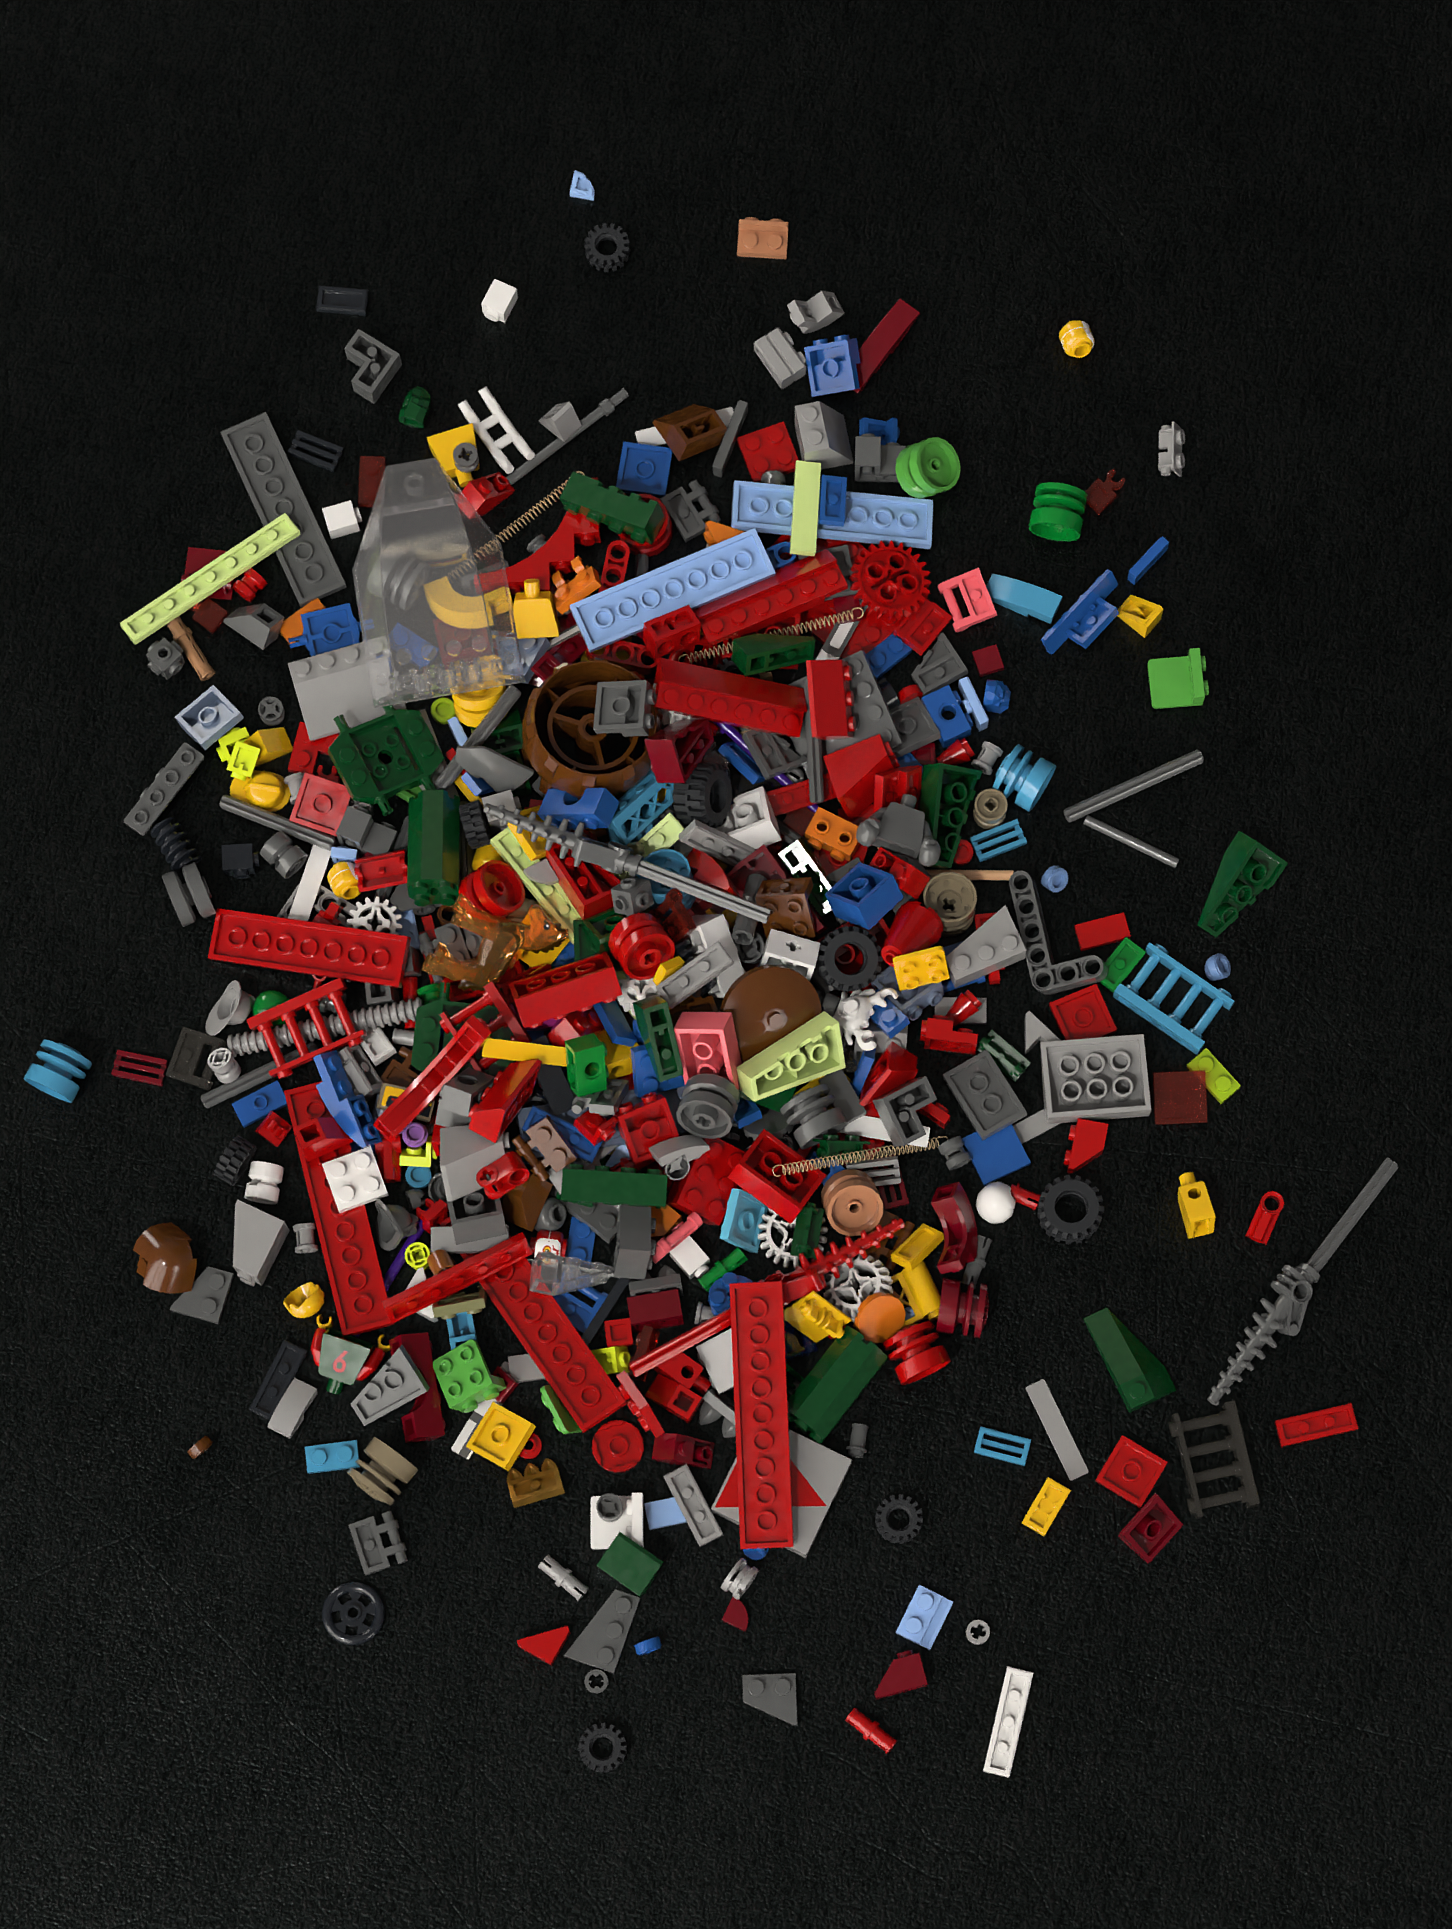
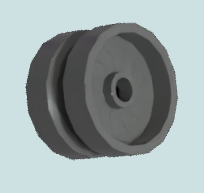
M195 862L183 866L182 873L186 883L182 884L178 873L174 870L162 875L167 892L183 927L195 922L196 916L192 908L194 905H196L200 916L203 918L216 914L204 876H201Z
M706 1073L694 1075L687 1080L676 1112L677 1120L685 1130L698 1137L709 1139L723 1137L730 1132L733 1125L735 1113L740 1102L739 1091L733 1083L721 1076Z

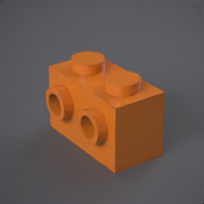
M818 807L805 831V840L808 841L807 844L817 850L823 848L830 852L831 857L842 862L844 859L850 862L860 844L856 839L857 825L821 807Z

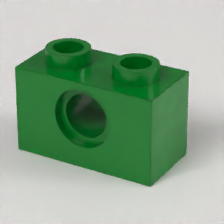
M594 1033L566 1040L567 1077L571 1090L577 1097L607 1090L606 1079L609 1078V1072L605 1065V1057L607 1056L605 1043L600 1041Z

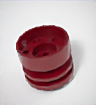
M943 1277L936 1332L953 1334L956 1324L961 1323L963 1336H967L969 1325H975L974 1337L980 1338L987 1321L989 1307L987 1283H981L979 1294H973L974 1282L970 1281L967 1292H961L960 1280Z

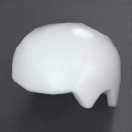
M993 1182L986 1185L978 1193L976 1208L984 1220L997 1224L1005 1222L1012 1216L1016 1200L1011 1195V1187L1001 1182Z

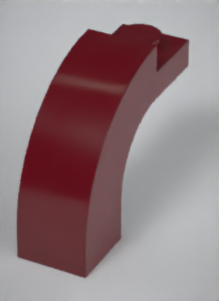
M960 1182L938 1187L931 1201V1205L941 1221L944 1232V1249L937 1264L941 1274L955 1273L964 1269L966 1263L975 1261L977 1254L978 1235L976 1221L970 1201Z

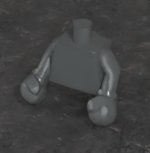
M903 794L900 804L890 802L888 808L881 807L867 820L863 821L856 831V839L861 845L882 847L885 850L916 859L919 855V863L924 866L935 865L941 854L940 845L933 838L929 823L924 820L925 813L915 809L917 798L910 794Z

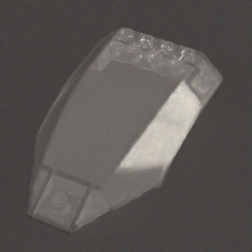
M436 458L386 466L352 570L374 708L525 682L501 543Z

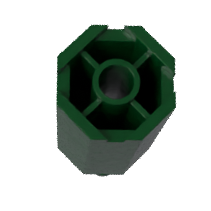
M423 790L418 793V798L415 800L414 796L409 798L407 889L409 898L414 899V904L421 907L429 904L451 906L455 904V899L459 897L461 871V816L459 814V806L461 802L460 797L454 795L453 799L449 797V792L445 790Z
M847 1325L843 1329L845 1331L844 1335L839 1339H835L788 1400L789 1422L794 1421L795 1425L793 1427L804 1436L809 1433L808 1436L820 1445L826 1440L888 1358L873 1342H868L860 1332Z

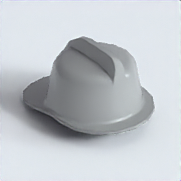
M237 980L228 984L223 995L208 1015L205 1029L206 1033L210 1036L219 1033L226 1025L243 1023L252 1010L255 998L241 990L240 983Z

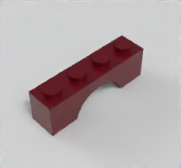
M428 1332L402 1334L389 1340L391 1357L403 1344L430 1387L427 1392L416 1397L412 1409L401 1417L405 1443L435 1440L445 1435V1420L441 1413V1395L437 1389V1376L433 1369V1346L429 1340Z

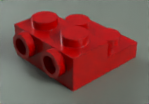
M934 1015L933 1018L922 1020L920 1041H925L924 1049L975 1055L978 1034H974L973 1030L959 1028L958 1031H952L954 1021L948 1020L947 1016Z
M656 1092L643 1095L641 1097L642 1101L634 1105L632 1102L621 1104L618 1111L613 1115L618 1119L617 1127L619 1133L625 1141L634 1164L652 1158L649 1151L651 1146L674 1137H679L666 1097L661 1094L657 1095Z

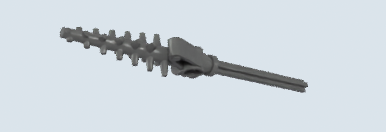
M488 803L484 806L483 812L487 813L488 817L492 818L494 816L501 819L504 826H507L508 823L517 826L516 833L521 834L523 829L531 832L530 841L536 842L538 836L545 838V850L550 851L554 842L561 845L559 858L564 859L568 850H573L571 856L575 859V867H579L581 861L599 865L604 870L616 874H622L626 871L629 872V876L635 878L637 875L643 876L765 924L770 917L771 909L644 861V856L639 854L635 856L634 849L614 841L604 843L582 836L584 822H579L573 833L567 831L568 819L566 818L563 819L558 828L551 825L553 817L551 815H547L545 821L541 822L535 820L537 813L534 811L531 812L529 817L520 815L521 809L519 808L512 812L504 809L505 806L501 804L499 807Z
M1390 1158L1385 1159L1306 1264L1301 1263L1296 1267L1284 1265L1282 1268L1283 1273L1277 1275L1278 1280L1271 1282V1287L1280 1296L1274 1304L1265 1298L1260 1300L1268 1312L1262 1313L1261 1316L1256 1312L1252 1314V1317L1259 1326H1254L1253 1330L1248 1327L1244 1329L1250 1339L1244 1340L1245 1345L1241 1342L1236 1343L1240 1352L1236 1353V1359L1232 1356L1228 1358L1231 1366L1227 1367L1226 1373L1224 1371L1220 1372L1219 1375L1222 1379L1219 1380L1217 1386L1211 1388L1212 1393H1210L1207 1399L1211 1404L1218 1405L1224 1393L1229 1394L1231 1392L1229 1387L1234 1381L1241 1382L1243 1380L1240 1374L1245 1368L1250 1371L1254 1369L1251 1361L1255 1356L1262 1360L1265 1359L1266 1356L1261 1350L1265 1343L1272 1348L1277 1347L1276 1342L1271 1337L1276 1330L1281 1334L1295 1336L1299 1333L1308 1301L1312 1296V1283H1316L1320 1279L1319 1272L1399 1168L1396 1162Z

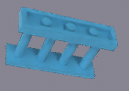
M1149 943L1145 950L1150 955L1149 959L1130 985L1124 986L1121 983L1118 985L1113 997L1198 1055L1205 1043L1202 1040V1033L1222 1006L1228 1010L1231 1009L1234 1000L1231 999L1232 995L1223 988H1215L1167 955L1169 952L1161 945L1156 944L1154 946ZM1158 962L1170 969L1171 972L1151 1000L1148 999L1146 1001L1138 996V990ZM1179 977L1189 982L1192 987L1174 1012L1167 1016L1159 1010V1005ZM1202 991L1212 998L1213 1002L1195 1027L1187 1030L1180 1025L1182 1023L1180 1020Z

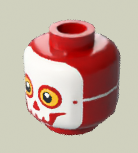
M541 1229L537 1232L536 1237H531L530 1249L534 1253V1259L537 1262L559 1264L561 1259H566L568 1239L564 1238L562 1232Z

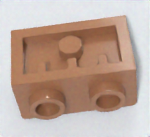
M754 217L739 220L737 256L787 258L788 222H784L781 219L761 221Z

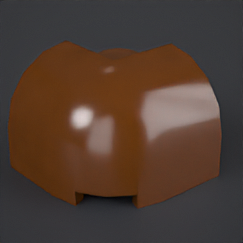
M172 1222L151 1226L137 1239L133 1248L140 1255L137 1273L144 1277L143 1285L152 1290L163 1293L192 1291L196 1272L197 1258L192 1257L189 1245L192 1239Z

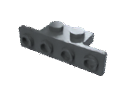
M183 743L168 764L159 770L150 787H147L142 792L140 800L126 816L124 823L144 836L204 760V755L189 744Z

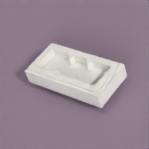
M377 1026V1029L371 1027L367 1031L368 1036L362 1038L364 1042L360 1045L375 1066L397 1053L379 1026Z

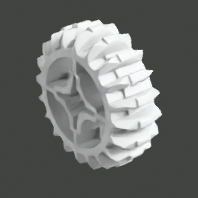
M768 1208L772 1216L763 1214L762 1219L767 1224L760 1223L758 1225L760 1230L766 1231L758 1234L759 1240H766L760 1244V1248H770L766 1253V1257L770 1258L775 1254L774 1264H778L782 1258L784 1259V1268H788L789 1261H793L795 1268L799 1266L798 1260L800 1259L797 1256H791L787 1252L792 1246L793 1241L791 1238L788 1241L787 1230L791 1229L792 1231V1228H795L796 1219L791 1224L782 1220L779 1221L778 1219L781 1216ZM772 1227L778 1229V1232L784 1237L780 1248L772 1240ZM821 1227L820 1234L828 1232L827 1227ZM820 1235L819 1243H827V1238ZM818 1244L819 1249L823 1252L824 1248Z
M860 1254L856 1260L853 1257L854 1267L851 1269L846 1263L838 1267L840 1278L838 1279L833 1274H826L828 1282L826 1283L827 1287L824 1288L826 1292L823 1293L825 1300L851 1318L853 1323H855V1316L857 1317L859 1312L857 1310L859 1305L868 1296L877 1292L893 1294V1288L890 1286L893 1284V1280L889 1276L890 1272L886 1267H883L880 1260L875 1261L870 1255L866 1259L862 1258ZM859 1273H868L875 1277H861ZM857 1282H859V1284H860V1286H859L860 1289L858 1290L859 1296H858V1294H857V1292H856V1291H857L856 1288H858V1283H857ZM841 1300H855L857 1304H848Z

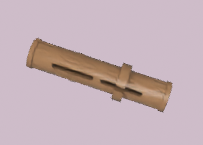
M180 616L176 617L167 624L173 634V640L180 645L200 680H208L215 674V671L194 641L191 629L185 626Z

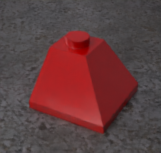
M891 1042L871 1066L861 1090L859 1104L862 1106L868 1105L873 1102V1099L914 1079L918 1072L916 1068L918 1057L896 1043Z

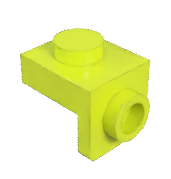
M246 727L233 728L226 733L227 735L218 739L220 747L216 749L222 762L227 760L229 764L231 758L229 752L233 751L236 741L243 743L250 737Z

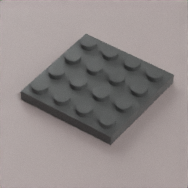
M863 650L842 659L847 661L848 665L852 668V680L849 681L850 691H853L854 706H851L852 716H855L856 731H853V738L821 740L823 775L828 774L823 756L880 734L883 741H889L892 748L904 743ZM807 676L788 685L804 688L803 681ZM805 712L800 737H791L797 754L800 757L802 755L807 757ZM807 762L805 765H803V768H804V770H805V772H806V775H807V777H808V779H809V776H808V762Z

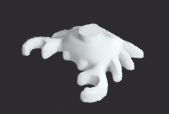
M872 988L863 992L859 989L853 991L850 997H848L846 991H842L839 1005L833 1016L839 1022L841 1039L844 1033L848 1045H852L853 1040L851 1036L855 1035L857 1043L862 1050L868 1051L876 1048L877 1044L874 1041L865 1043L866 1039L874 1036L873 1031L863 1029L869 1026L868 1020L875 1013L872 1007L874 1005L886 1007L887 1003L884 998L887 995H892L894 999H897L898 994L896 990L884 988L875 993V990Z

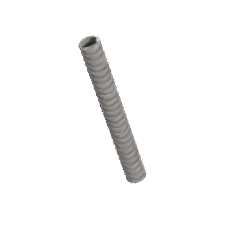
M416 997L414 1001L412 999H408V1002L401 1000L399 1004L397 1002H393L392 1005L386 1003L384 1007L377 1005L376 1008L369 1007V1010L361 1008L359 1012L356 1009L353 1010V1013L349 1011L348 1013L357 1032L362 1029L369 1031L371 1027L377 1029V1026L384 1028L386 1024L392 1026L393 1023L399 1025L401 1021L408 1023L409 1020H412L414 1022L416 1021L417 1008L424 1004L420 997ZM331 1014L329 1018L322 1016L330 1036L346 1035L338 1014L337 1016ZM307 1019L304 1023L302 1020L298 1022L305 1043H307V1040L314 1042L316 1038L321 1040L313 1021ZM283 1024V1027L276 1025L272 1029L280 1048H283L284 1045L289 1047L291 1043H294L286 1024ZM252 1030L251 1033L246 1031L243 1035L236 1033L234 1037L233 1035H228V1050H230L233 1057H236L237 1054L244 1056L246 1052L252 1054V1051L259 1053L261 1049L263 1051L268 1050V1045L262 1032Z

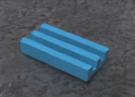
M1018 819L970 837L979 862L1027 844ZM1012 828L1015 829V831L978 845L977 843ZM1018 836L1019 840L984 854L981 853V850Z
M980 1427L974 1453L1025 1466L1031 1439ZM986 1434L1024 1444V1449L983 1439V1435ZM981 1444L990 1447L1021 1454L1022 1457L1018 1458L994 1452L991 1450L983 1449L980 1447Z

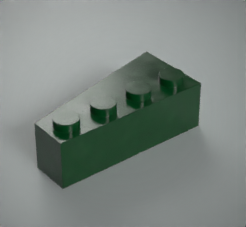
M575 472L571 474L560 496V500L567 512L574 515L581 513L590 522L597 525L600 522L606 524L611 531L617 534H622V532L629 534L632 540L640 544H644V542L653 544L666 519L657 501L650 499L649 503L641 499L640 495L631 493L630 497H628L618 487L611 485L606 489L603 488L604 484L598 480Z
M943 763L923 765L919 810L925 813L924 820L929 823L933 838L939 843L941 848V854L937 863L933 866L922 865L924 868L944 869L952 867L961 839L959 834L962 825L966 824L968 818L966 812L970 801L974 799L976 793L974 788L976 781L981 777L982 771Z
M569 1164L568 1169L563 1168L561 1201L592 1204L603 1203L617 1206L624 1204L640 1207L656 1206V1209H665L668 1175H662L663 1170L647 1169V1174L636 1173V1168L621 1167V1172H612L608 1166H595L594 1170H584V1165Z

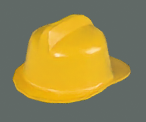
M254 770L253 778L247 777L246 781L237 778L233 779L230 786V795L241 801L270 812L282 809L289 801V787L285 784L284 778L279 774Z

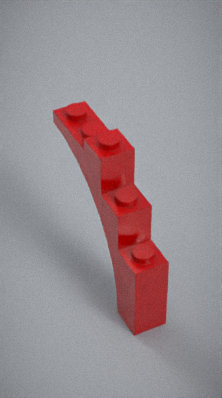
M566 512L557 531L545 545L530 557L513 566L495 572L475 574L474 585L476 593L484 595L507 586L511 595H515L518 592H525L524 581L527 579H538L540 591H551L552 593V573L558 570L562 574L574 571L570 561L576 558V544L591 546L595 543H601V522L597 525L587 520L586 516L581 513L574 515Z
M472 1015L424 1071L376 1119L373 1126L392 1143L435 1100L443 1084L459 1074L463 1067L483 1048L484 1043L491 1035L487 1023L481 1018H476Z

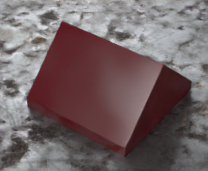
M1154 1494L1124 1527L1118 1537L1149 1564L1183 1524L1157 1494Z

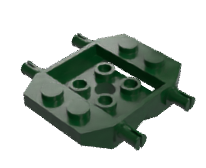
M389 696L382 697L379 700L385 715L356 727H349L343 714L336 716L333 720L340 732L328 749V754L352 800L370 805L378 803L383 816L393 812L387 799L402 790L413 789L420 785H423L426 790H437L432 777L444 761V756L420 711L396 710ZM395 728L399 729L419 770H415L408 754L406 753L398 735L394 730ZM380 754H387L391 757L392 761L389 764H383L379 761L378 756Z
M440 982L437 1000L417 1008L411 1065L421 1072L438 1055L441 1031L439 1021L442 1019L440 1014L447 1011L451 1017L471 1004L450 1001L451 983H446V992L444 993L445 982ZM488 1005L473 1015L476 1018H481L488 1024L490 1018L495 1020L500 1012L495 1005ZM469 1018L456 1025L458 1030H460V1028ZM509 1026L506 1028L501 1027L492 1033V1039L510 1041L511 1036L514 1034ZM444 1031L443 1049L453 1038L451 1032L446 1034ZM483 1048L475 1055L477 1060L483 1058ZM499 1059L491 1064L488 1070L484 1069L486 1074L496 1077L500 1070L504 1072L508 1065L515 1061ZM468 1062L460 1071V1073L468 1067L472 1069L474 1068L471 1065V1063Z

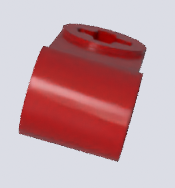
M512 1151L505 1153L501 1158L480 1169L476 1175V1181L481 1187L485 1188L486 1196L493 1200L501 1198L515 1187L524 1184L528 1180L530 1173L518 1153ZM495 1185L498 1191H495L492 1186Z

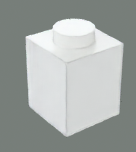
M494 279L481 303L484 315L492 321L497 322L500 320L505 323L518 299L517 289Z
M351 500L322 508L331 539L360 531L358 523L362 522L359 508H353Z
M690 1235L670 1251V1257L689 1279H692L694 1276L699 1278L709 1269L707 1265L710 1263V1259Z

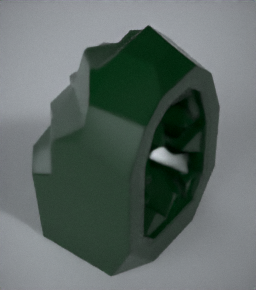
M417 386L407 394L399 414V421L401 423L416 428H424L431 408V398L425 388Z

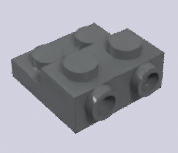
M647 680L598 682L593 727L595 733H622L624 737L649 736V728H654L655 724L654 714L651 713V705L656 704L657 701L655 689L651 687Z

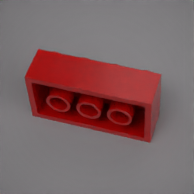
M607 951L508 984L523 1028H535L542 1025L543 1021L552 1018L559 1020L565 1018L570 1012L576 1010L586 1011L592 1008L594 1004L600 1002L610 1003L615 1001L618 996L623 995Z

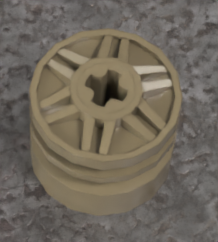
M943 872L934 876L925 887L922 906L926 909L931 907L941 918L943 924L941 936H957L964 933L972 925L977 904L976 889L972 882L964 875L955 872Z
M374 1437L364 1450L371 1459L370 1463L368 1464L357 1459L355 1463L363 1469V1472L359 1473L351 1467L347 1473L364 1492L375 1500L385 1502L391 1506L395 1500L386 1492L390 1489L395 1494L400 1495L401 1491L394 1484L395 1480L398 1479L408 1484L418 1469L391 1447Z

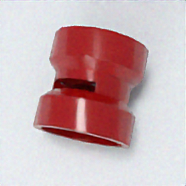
M250 568L244 572V577L241 580H237L232 587L241 597L248 602H252L256 597V592L262 590L267 585V582L258 572Z

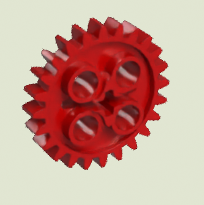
M892 540L887 547L883 541H880L877 547L872 543L868 550L864 548L861 551V556L857 555L854 560L855 564L850 568V571L853 573L850 575L849 580L855 582L851 585L850 590L858 591L854 599L861 598L863 600L860 604L861 608L866 605L869 606L868 614L875 610L877 611L878 619L882 614H886L887 621H890L893 615H895L897 620H900L903 614L908 618L912 611L916 613L920 608L919 605L922 606L926 601L924 597H927L930 593L927 588L931 581L925 578L928 577L930 571L922 570L926 562L918 563L917 560L920 554L912 556L911 547L904 551L903 543H900L896 548ZM890 562L897 563L899 568L892 567ZM869 571L876 573L878 578L871 577ZM905 571L908 572L907 574L900 575L901 573H903V572H905ZM902 583L908 584L911 590L905 589ZM880 586L879 588H877V589H875V590H872V589H871V588H873V587ZM881 593H886L890 599H884Z

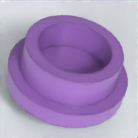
M412 1122L402 1132V1138L409 1147L418 1148L426 1143L428 1131L422 1123Z

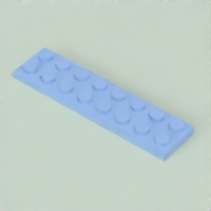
M734 480L731 528L741 531L755 528L760 533L791 536L794 486ZM846 491L844 526L818 524L817 538L879 544L880 541H883L885 545H888L892 540L894 546L903 543V547L930 549L932 545L933 500Z
M753 528L575 602L569 608L591 653L643 631L644 623L687 605H690L691 609L694 610L775 576L776 572L756 529Z

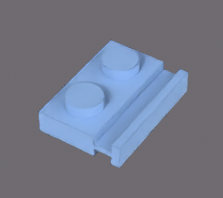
M919 1585L896 1633L930 1650L953 1601Z

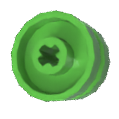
M933 437L909 445L901 450L896 459L895 470L903 490L910 496L921 499L942 493L955 486L960 476V462L953 446L944 439Z

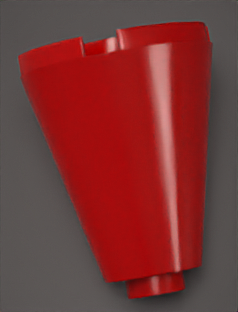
M908 901L900 906L881 950L882 958L888 965L894 967L893 958L896 956L928 949L940 940L943 924L934 909L931 907L926 909L920 906L921 902Z

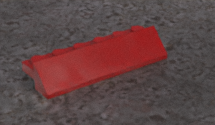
M825 549L816 553L815 557L808 556L775 570V576L694 609L693 612L701 623L700 629L709 647L729 638L733 641L735 638L744 637L825 603V598L848 589V584L837 564V558Z
M658 658L654 683H657V701L653 708L765 733H776L795 738L800 737L804 712H807L804 688Z

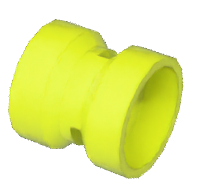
M412 1243L405 1251V1260L416 1271L422 1267L424 1271L430 1269L427 1264V1258L431 1254V1249L424 1243Z

